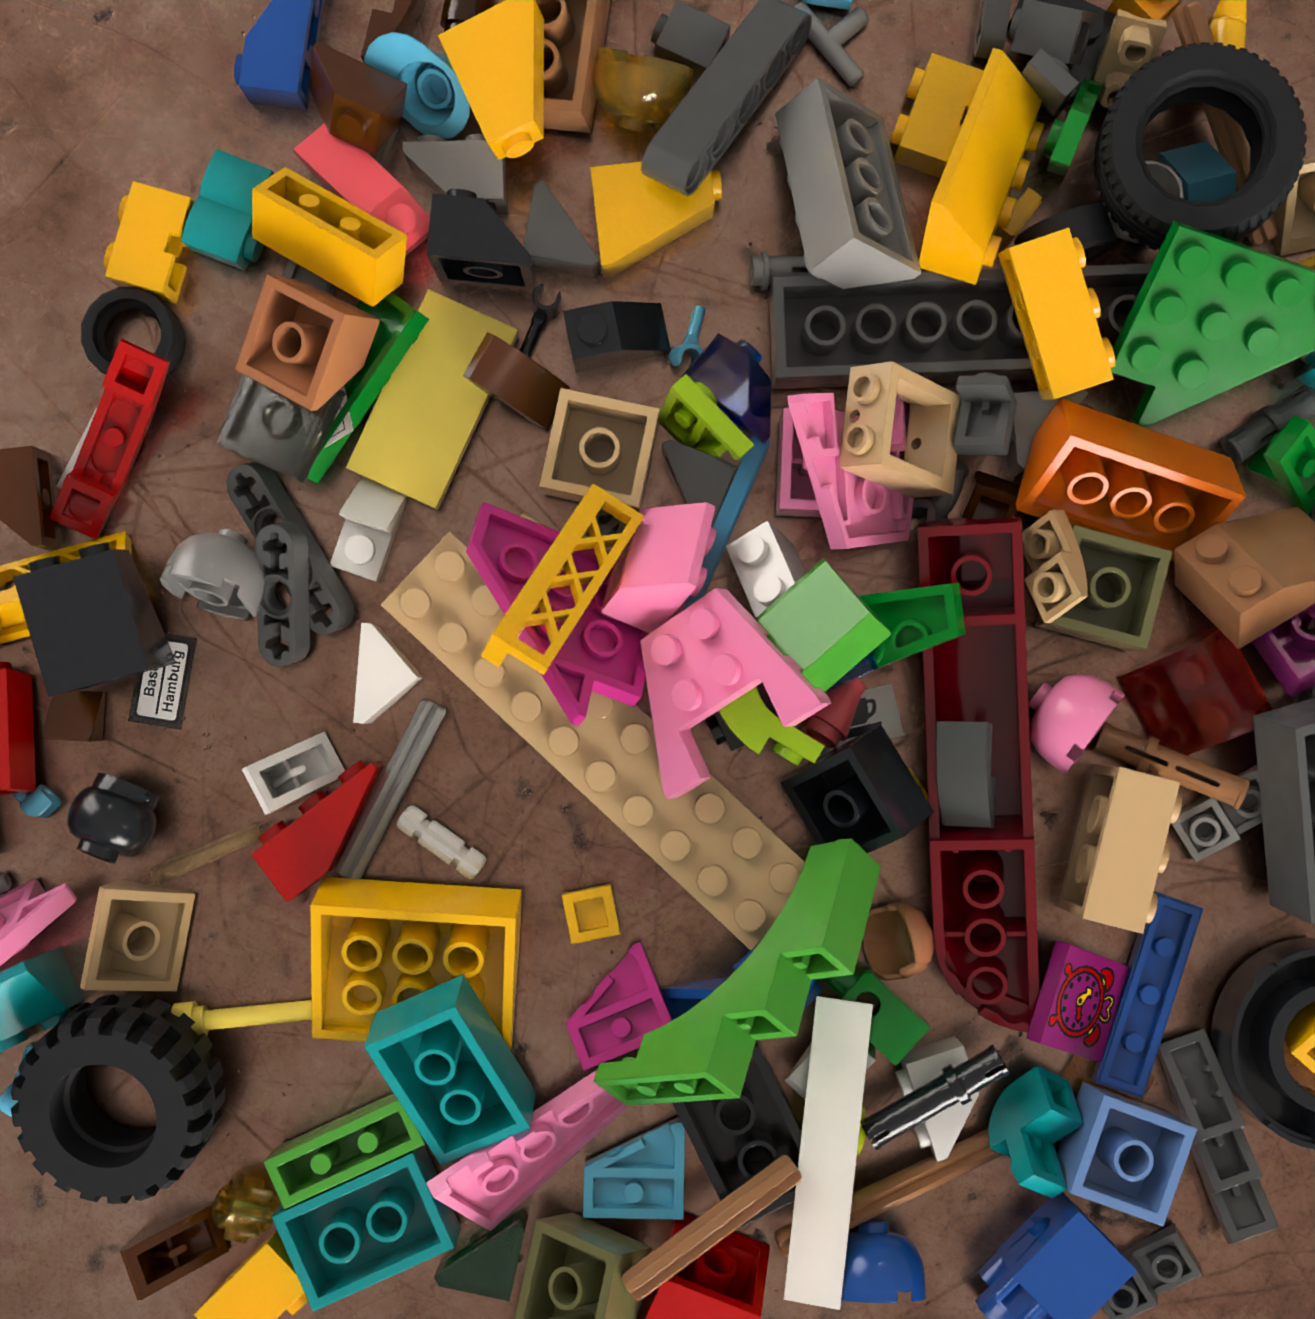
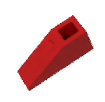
M363 760L358 761L338 776L342 785L328 796L321 790L298 807L303 815L287 826L281 820L258 837L263 845L251 853V856L286 902L300 896L336 868L384 768L380 761L371 762L367 766Z

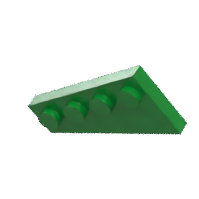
M393 291L374 307L359 300L356 306L380 319L364 367L344 385L347 402L313 450L312 455L302 407L280 452V455L299 473L317 484L327 469L333 464L336 456L352 432L324 448L349 411L353 430L360 424L363 416L382 388L390 380L392 373L411 345L417 340L420 332L429 320Z
M959 582L860 595L859 597L892 634L834 685L966 634Z

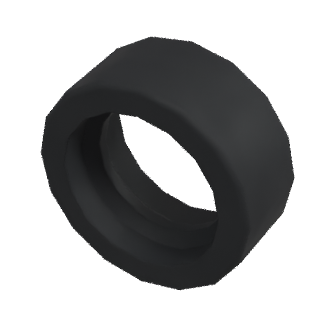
M1092 203L1043 219L1018 234L1014 244L1016 246L1070 228L1072 238L1077 237L1080 240L1085 252L1086 262L1112 249L1117 244V238L1104 204Z
M118 287L101 294L88 307L81 323L82 346L88 360L100 372L106 375L113 358L106 347L108 328L120 313L130 309L144 310L157 320L161 329V340L154 354L170 361L167 375L177 367L184 350V331L177 315L156 295L138 287Z

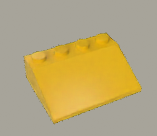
M323 877L310 905L312 1038L366 1042L375 1013L464 974L511 1050L520 945L522 890Z

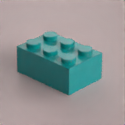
M464 974L375 1013L364 1048L440 1165L531 1127L536 1091Z
M425 1145L286 1209L281 1204L273 1214V1222L313 1312L455 1247L461 1232V1226L453 1209L433 1198L426 1182L438 1174Z

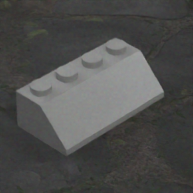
M817 77L775 113L780 135L779 144L784 154L788 173L787 183L792 192L796 211L795 221L800 230L804 249L803 260L805 266L814 277L824 279L842 289L915 279L922 273L884 118Z

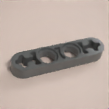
M251 462L233 467L226 481L227 491L255 540L259 531L263 527L270 525L271 517L274 514L280 516L283 522L290 521L296 523L306 534L308 540V562L311 567L309 579V616L312 631L321 635H328L347 628L354 617V605L351 597L274 471L263 462ZM251 477H253L256 482V484L252 488L253 493H251L249 489V486L253 482ZM267 500L270 502V506H266L260 509V506H264L267 504ZM277 538V545H278V547L284 548L285 553H286V552H287V546H286V544H285V543H281V542L279 541V539ZM277 566V572L288 570V568L279 569V566ZM282 582L283 586L285 587L286 591L291 597L289 588ZM321 586L322 590L314 592L315 595L313 596L310 590ZM328 603H330V605L333 608V611L329 615V619L327 618L324 612L328 608Z

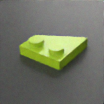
M687 374L671 386L660 410L659 422L679 443L718 458L728 450L734 460H740L753 448V442L717 406V400L707 386L701 382L695 383Z

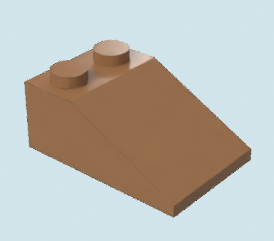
M1298 506L1216 524L1174 549L1175 586L1238 649L1315 604V521Z

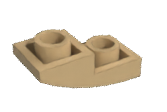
M1051 509L1022 532L1023 552L1033 571L1024 581L1044 623L1053 622L1088 597L1086 571L1077 539L1065 511Z

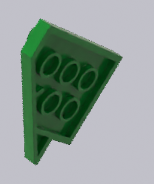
M1173 220L1113 347L1115 367L1111 368L1112 373L1148 384L1132 417L1134 423L1147 427L1315 351V269Z

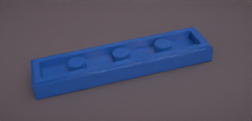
M1153 892L1157 894L1158 898L1155 916L1151 923L1145 924L1144 933L1137 934L1127 965L1130 968L1101 1063L1096 1061L1091 1080L1096 1083L1142 1099L1204 909L1158 892Z

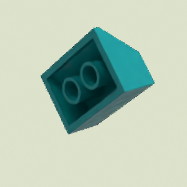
M61 947L20 962L0 972V1053L27 1040L28 1038L24 1032L25 1029L40 1023L43 1031H46L70 1013V1007L85 1000Z

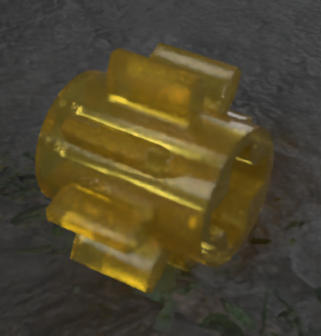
M243 1175L240 1182L231 1180L229 1185H225L219 1190L213 1202L212 1216L216 1227L225 1229L224 1239L246 1244L249 1237L258 1239L260 1233L266 1232L273 1223L272 1216L277 1210V1204L273 1191L264 1189L265 1180Z

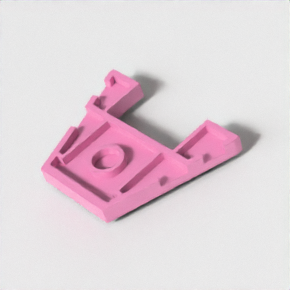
M808 393L787 396L789 409L830 549H850L909 541L914 498L838 468L841 448L837 444L834 393ZM896 397L890 455L904 460L910 404Z
M713 589L640 640L662 788L666 799L679 798L711 778L710 772L691 733V728L757 685L763 683L783 727L795 726L831 704L827 694L820 687H814L800 673L802 668L791 656H785L767 638L769 633L727 589Z

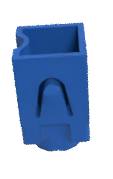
M1062 1192L1053 1199L1048 1198L978 1270L980 1276L989 1287L975 1302L987 1319H1090L1137 1270L1116 1245Z

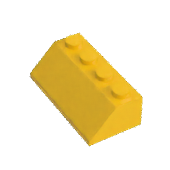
M992 49L931 201L919 258L921 269L974 285L978 281L983 265L992 268L1002 242V237L995 235L998 227L1008 228L1017 201L1016 198L1009 196L1012 189L1022 190L1031 164L1030 160L1024 159L1026 151L1036 153L1045 127L1044 123L1037 122L1042 103L1041 98L1003 50Z

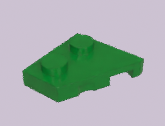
M1084 77L1066 121L1055 119L1042 154L1050 158L1047 171L1063 177L1066 176L1102 88V83Z

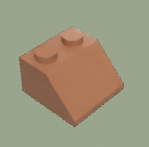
M267 274L235 370L311 411H317L364 367L380 319L306 281Z

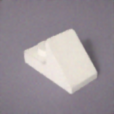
M361 477L340 510L339 515L345 518V522L330 565L379 583L409 497L365 477Z

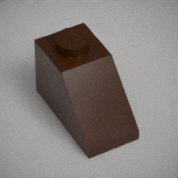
M317 42L313 46L309 90L329 134L375 155L401 125L408 84L325 44Z
M34 446L0 449V520L34 547L49 551L60 549L58 523L49 519L55 505L51 454Z

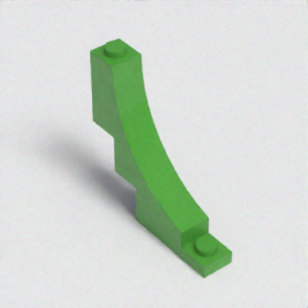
M851 838L811 846L792 894L776 921L748 958L727 980L697 1005L666 1025L644 1034L636 1058L625 1057L622 1061L600 1063L593 1082L626 1106L740 1098L756 1040L797 1036L811 981L854 974L881 866Z

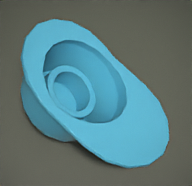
M396 32L380 35L368 46L364 57V64L408 84L402 117L424 135H437L449 139L455 137L465 128L470 116V105L447 55L434 53L425 44L412 36Z

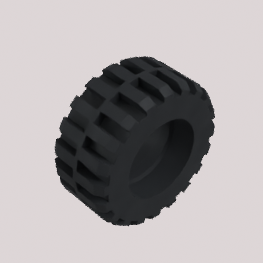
M111 994L98 997L92 1004L85 1002L73 1009L35 1043V1047L25 1055L19 1065L20 1075L13 1081L11 1096L12 1100L18 1102L11 1108L14 1127L21 1126L22 1133L17 1137L24 1153L31 1151L36 1159L33 1162V1166L42 1176L48 1172L57 1180L54 1185L67 1193L71 1188L81 1192L80 1198L93 1202H98L101 1197H107V1203L127 1204L132 1196H134L135 1200H145L155 1196L160 1189H168L179 1180L184 1171L190 1167L210 1140L209 1137L217 1128L222 1116L219 1108L225 1102V1086L223 1083H217L224 1073L220 1059L218 1057L211 1058L209 1051L213 1044L205 1033L198 1036L191 1028L195 1021L185 1013L180 1017L169 1012L172 1006L159 999H156L150 1005L145 1003L143 995L127 994L119 1001L118 996ZM86 1066H113L135 1077L148 1091L154 1103L156 1127L133 1129L121 1126L105 1117L94 1105L88 1094L85 1082Z

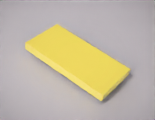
M428 289L418 311L429 320L420 332L417 340L411 345L392 373L390 380L382 388L346 469L438 511L490 398L487 393L467 380L463 375L487 332L514 346L519 331L512 326Z

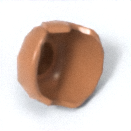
M903 902L891 903L884 907L870 910L863 936V950L869 967L880 979L885 981L910 978L927 969L934 951V933L925 913L911 904Z

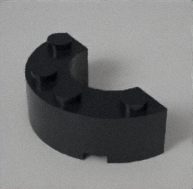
M1298 938L1282 941L1262 949L1246 960L1233 973L1224 986L1215 1007L1211 1028V1045L1236 1103L1247 1114L1282 1138L1301 1147L1315 1150V1091L1309 1087L1296 1084L1285 1065L1283 1043L1288 1025L1299 1010L1315 1001V938Z

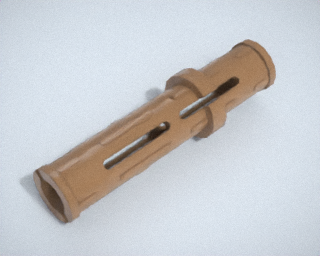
M1108 722L1104 723L1093 751L1104 753L1135 766L1134 771L1149 772L1165 779L1180 782V785L1187 789L1222 801L1235 809L1240 808L1250 786L1249 779L1240 778L1201 760L1159 744L1160 739L1151 735L1145 739L1114 727ZM1125 746L1133 747L1144 753L1165 760L1166 763L1162 764L1148 757L1137 754L1133 751L1125 749ZM1177 766L1182 767L1184 769L1202 775L1206 778L1214 780L1217 783L1211 784L1197 777L1179 771L1175 768Z

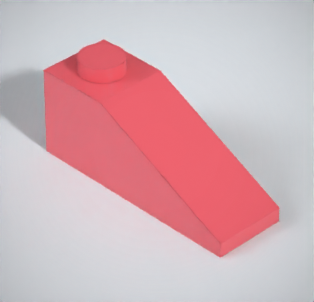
M325 123L293 149L294 154L326 190L406 234L405 257L428 238L430 216L405 187L368 152L329 134Z

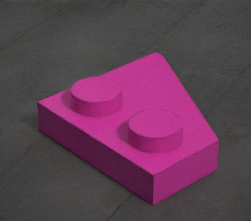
M642 942L632 945L627 951L626 956L614 970L601 981L589 999L565 1023L583 1071L639 1049L644 1034L662 1027L673 1020Z

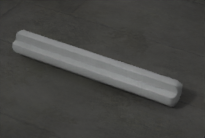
M429 699L420 701L336 865V872L341 876L350 879L362 878L446 714V709L438 703Z

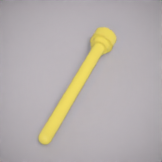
M312 1000L208 1010L206 1005L198 1006L196 1001L174 1003L171 1013L178 1017L185 1013L195 1021L191 1028L200 1036L203 1033L208 1035L209 1030L312 1020Z

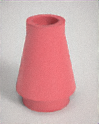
M854 677L831 686L825 692L831 704L808 717L801 727L802 731L824 746L835 749L839 741H846L866 685L860 679Z

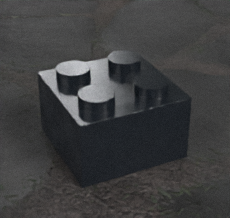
M882 725L819 756L815 763H807L781 782L782 787L817 845L851 838L866 853H869L905 837L934 812Z

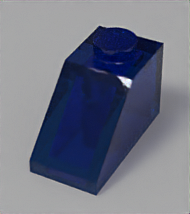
M718 333L681 377L687 374L695 383L701 382L707 386L714 394L717 406L739 429L764 444L770 437L771 379L759 364L763 357L747 341L740 339L735 343Z

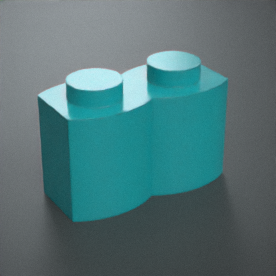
M216 149L205 171L199 196L195 200L186 220L181 242L194 252L245 271L250 261L256 262L259 259L264 244L252 238V188L275 173L272 170Z

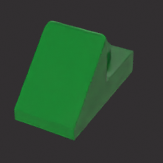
M1294 415L1282 431L1274 435L1269 445L1263 447L1248 465V469L1294 507L1298 506L1306 514L1310 513L1315 504V429L1311 421Z

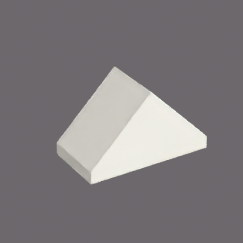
M361 623L353 723L367 724L373 723L420 683L424 677L380 626L372 623Z
M324 731L244 767L242 771L266 815L281 811L339 780L338 776L345 769Z

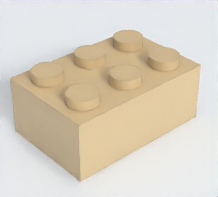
M1092 765L1058 907L1082 919L1141 934L1144 933L1145 924L1152 922L1157 909L1158 898L1157 894L1153 893L1157 875L1164 872L1170 856V846L1166 843L1170 823L1173 824L1177 821L1182 807V795L1178 793L1180 782L1122 767Z

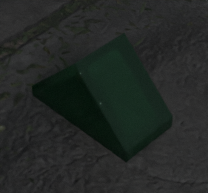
M524 1207L505 1218L491 1232L489 1230L485 1231L441 1260L434 1276L439 1287L510 1301L528 1220V1214Z

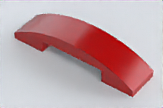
M124 339L119 340L102 383L105 390L74 468L64 479L49 517L50 520L95 540L99 538L142 446L163 389L170 361Z

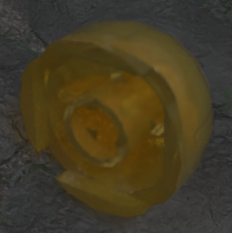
M598 47L594 65L593 86L596 98L603 109L619 117L617 127L646 133L648 124H664L690 90L694 70L691 67L653 56L644 55L643 57L628 54V51Z

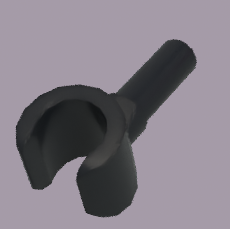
M539 284L533 290L532 308L534 315L519 350L528 356L531 355L546 321L556 318L561 311L560 291L553 304L545 306L539 303L543 295L544 284Z

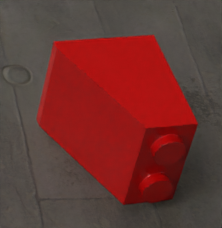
M684 1212L683 1220L674 1219L666 1241L698 1217ZM732 1232L646 1296L638 1311L637 1319H760L770 1245Z

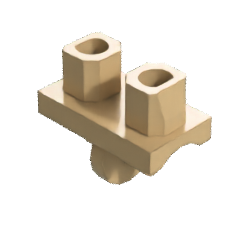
M1117 10L1091 79L1103 84L1096 100L1103 107L1110 108L1115 96L1121 90L1123 84L1129 80L1130 76L1135 71H1138L1144 63H1149L1152 58L1156 57L1167 29V21L1141 18L1127 11Z

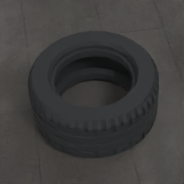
M1201 42L1200 45L1192 43L1188 44L1187 47H1175L1173 51L1169 49L1163 52L1161 56L1152 58L1149 63H1144L1123 84L1121 90L1115 96L1101 126L1095 146L1093 167L1096 168L1094 177L1097 180L1096 187L1097 191H1100L1099 197L1102 203H1105L1107 212L1112 215L1111 219L1119 224V228L1123 232L1129 233L1128 236L1133 240L1136 238L1139 240L1138 243L1143 246L1145 244L1150 246L1149 249L1160 250L1174 220L1239 243L1263 225L1293 189V184L1297 181L1300 174L1299 171L1304 163L1302 159L1306 154L1304 145L1307 142V135L1304 133L1307 128L1306 123L1302 120L1304 112L1299 107L1301 103L1298 97H1294L1295 91L1293 87L1287 84L1289 81L1284 76L1281 77L1279 75L1280 71L1276 67L1272 68L1269 65V61L1266 59L1260 60L1258 54L1254 52L1251 54L1245 48L1235 49L1236 46L1231 44L1225 46L1223 43H1214V45H1210L1209 42ZM1205 103L1226 111L1242 127L1250 145V172L1244 185L1237 192L1216 201H1188L1168 193L1151 177L1143 157L1144 128L1158 113L1179 104Z

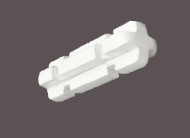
M413 805L407 807L396 823L397 828L409 837L414 835L418 837L417 842L448 865L454 863L457 866L455 870L466 878H475L484 867L487 860L486 857L473 847L470 849L464 846L465 841L436 820L431 822L427 820L428 815L418 807Z

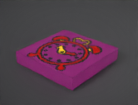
M1056 940L1026 1039L1101 1063L1130 967Z

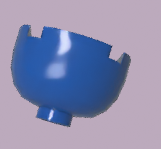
M868 1220L858 1225V1231L848 1233L842 1301L898 1303L897 1292L909 1293V1291H911V1302L926 1299L923 1261L916 1246L905 1235L889 1231L888 1221Z

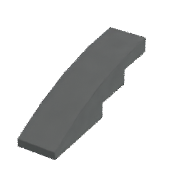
M1205 1029L1161 1043L1158 1054L1179 1118L1197 1128L1191 1152L1227 1244H1234L1280 1228L1259 1181V1178L1263 1176L1242 1129L1246 1127V1124Z

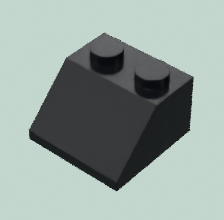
M450 189L447 191V195L432 194L426 255L439 281L530 290L536 288L537 279L530 254L484 198H477L476 193L464 189Z

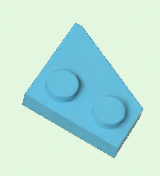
M679 1117L585 1162L583 1218L683 1220L685 1128Z

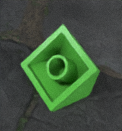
M824 558L755 618L769 633L767 638L785 656H791L802 668L800 673L814 687H820L824 692L892 634Z

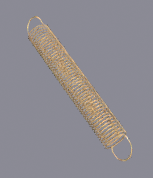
M253 823L153 866L151 869L153 868V874L155 869L158 880L156 879L157 882L153 878L151 869L150 872L146 873H151L152 879L155 882L152 884L159 885L239 849H244L248 845H253L255 842H260L257 836L259 837L261 832L258 826Z

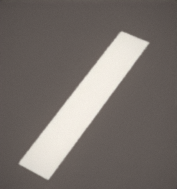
M816 996L798 1170L801 1173L802 1179L796 1185L784 1300L840 1310L873 1004Z

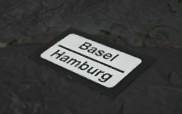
M164 633L173 652L176 664L136 675L128 721L181 730L197 638Z

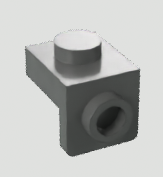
M988 372L978 373L975 376H959L956 389L961 398V406L953 443L957 454L1008 456L1017 405L1008 378Z

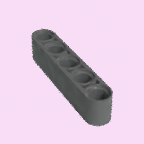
M759 0L653 137L643 156L642 174L685 196L692 195L799 54L808 38L812 25V16L780 0Z

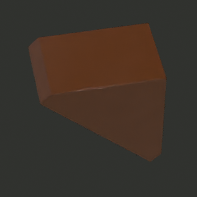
M213 1204L202 1206L145 1227L120 1250L137 1300H143L229 1252Z

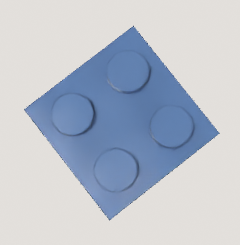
M1082 1081L1076 1103L1084 1124L1062 1138L1057 1152L1067 1191L1164 1227L1197 1128L1171 1113Z

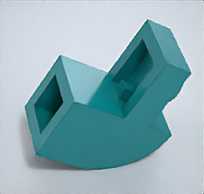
M1036 1066L1012 1082L1001 1093L994 1105L989 1121L988 1138L990 1149L1011 1158V1171L1018 1184L1052 1199L1067 1190L1054 1143L1084 1124L1070 1082Z

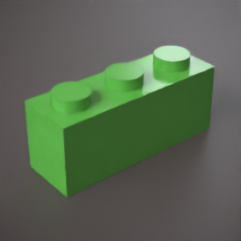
M392 1093L277 1146L263 1163L282 1206L286 1209L425 1145L426 1142L395 1094Z

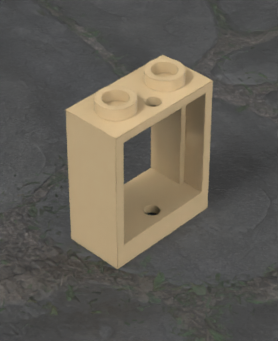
M893 361L851 367L838 468L911 498L953 495L958 455L953 443L961 406L960 396ZM896 397L910 404L904 460L890 455ZM860 412V417L855 422L854 418L856 414Z

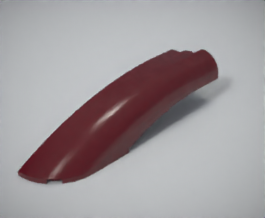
M970 517L930 521L917 526L920 587L959 582L966 632L962 636L923 650L928 803L934 811L929 816V847L935 952L942 973L956 995L959 993L968 1003L975 1007L980 1016L1000 1026L1028 1033L1039 997V964L1021 517L970 520ZM937 721L988 722L993 724L991 776L996 777L994 828L942 826L937 784Z

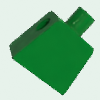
M869 968L861 975L854 971L853 975L820 979L840 997V1000L856 1002L862 993L869 992L880 1002L879 1007L872 1012L869 1042L895 1066L899 1064L930 1029L928 1021Z

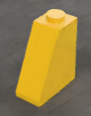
M505 0L438 35L486 142L498 160L505 157L516 158L522 156L533 148L535 142L544 138V18L535 0Z
M642 161L590 167L603 278L614 277L713 218L714 201L722 200L720 170L710 171L692 195L685 196L643 175L641 171Z

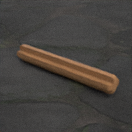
M781 1155L626 1270L621 1278L629 1294L636 1301L644 1299L801 1182V1173L791 1158L787 1155Z

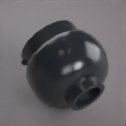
M97 773L92 786L81 790L69 809L67 826L70 833L80 840L76 849L112 864L116 863L118 856L133 857L140 854L148 846L156 830L157 818L153 811L159 797L123 779L104 773Z

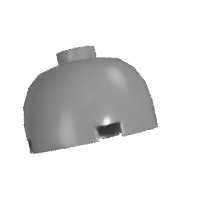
M220 529L218 533L204 532L191 535L181 542L168 559L160 581L164 588L181 600L185 591L198 598L197 608L223 617L244 620L248 618L249 613L255 617L259 611L260 602L264 594L265 573L261 569L256 552L247 546L248 539L245 536L230 529Z

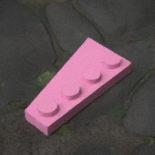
M595 1070L533 1111L531 1127L470 1153L426 1182L433 1198L491 1232L628 1106L593 1082L597 1072Z

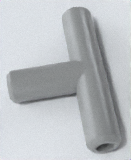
M805 2L798 3L794 6L795 8L812 16V25L808 35L810 41L850 87L856 86L864 78V71L841 45L869 23V16L866 11L861 7H856L828 30Z

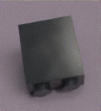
M109 542L95 544L79 549V559L61 563L60 556L36 560L28 563L30 572L13 577L48 697L86 689L176 664L173 652L129 550H111Z

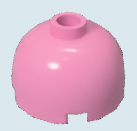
M1077 673L1065 676L1054 687L1044 682L1029 702V707L1035 711L1029 724L1030 739L1035 749L1048 763L1066 775L1103 727L1107 717L1113 709H1116L1125 694L1108 682L1088 674Z

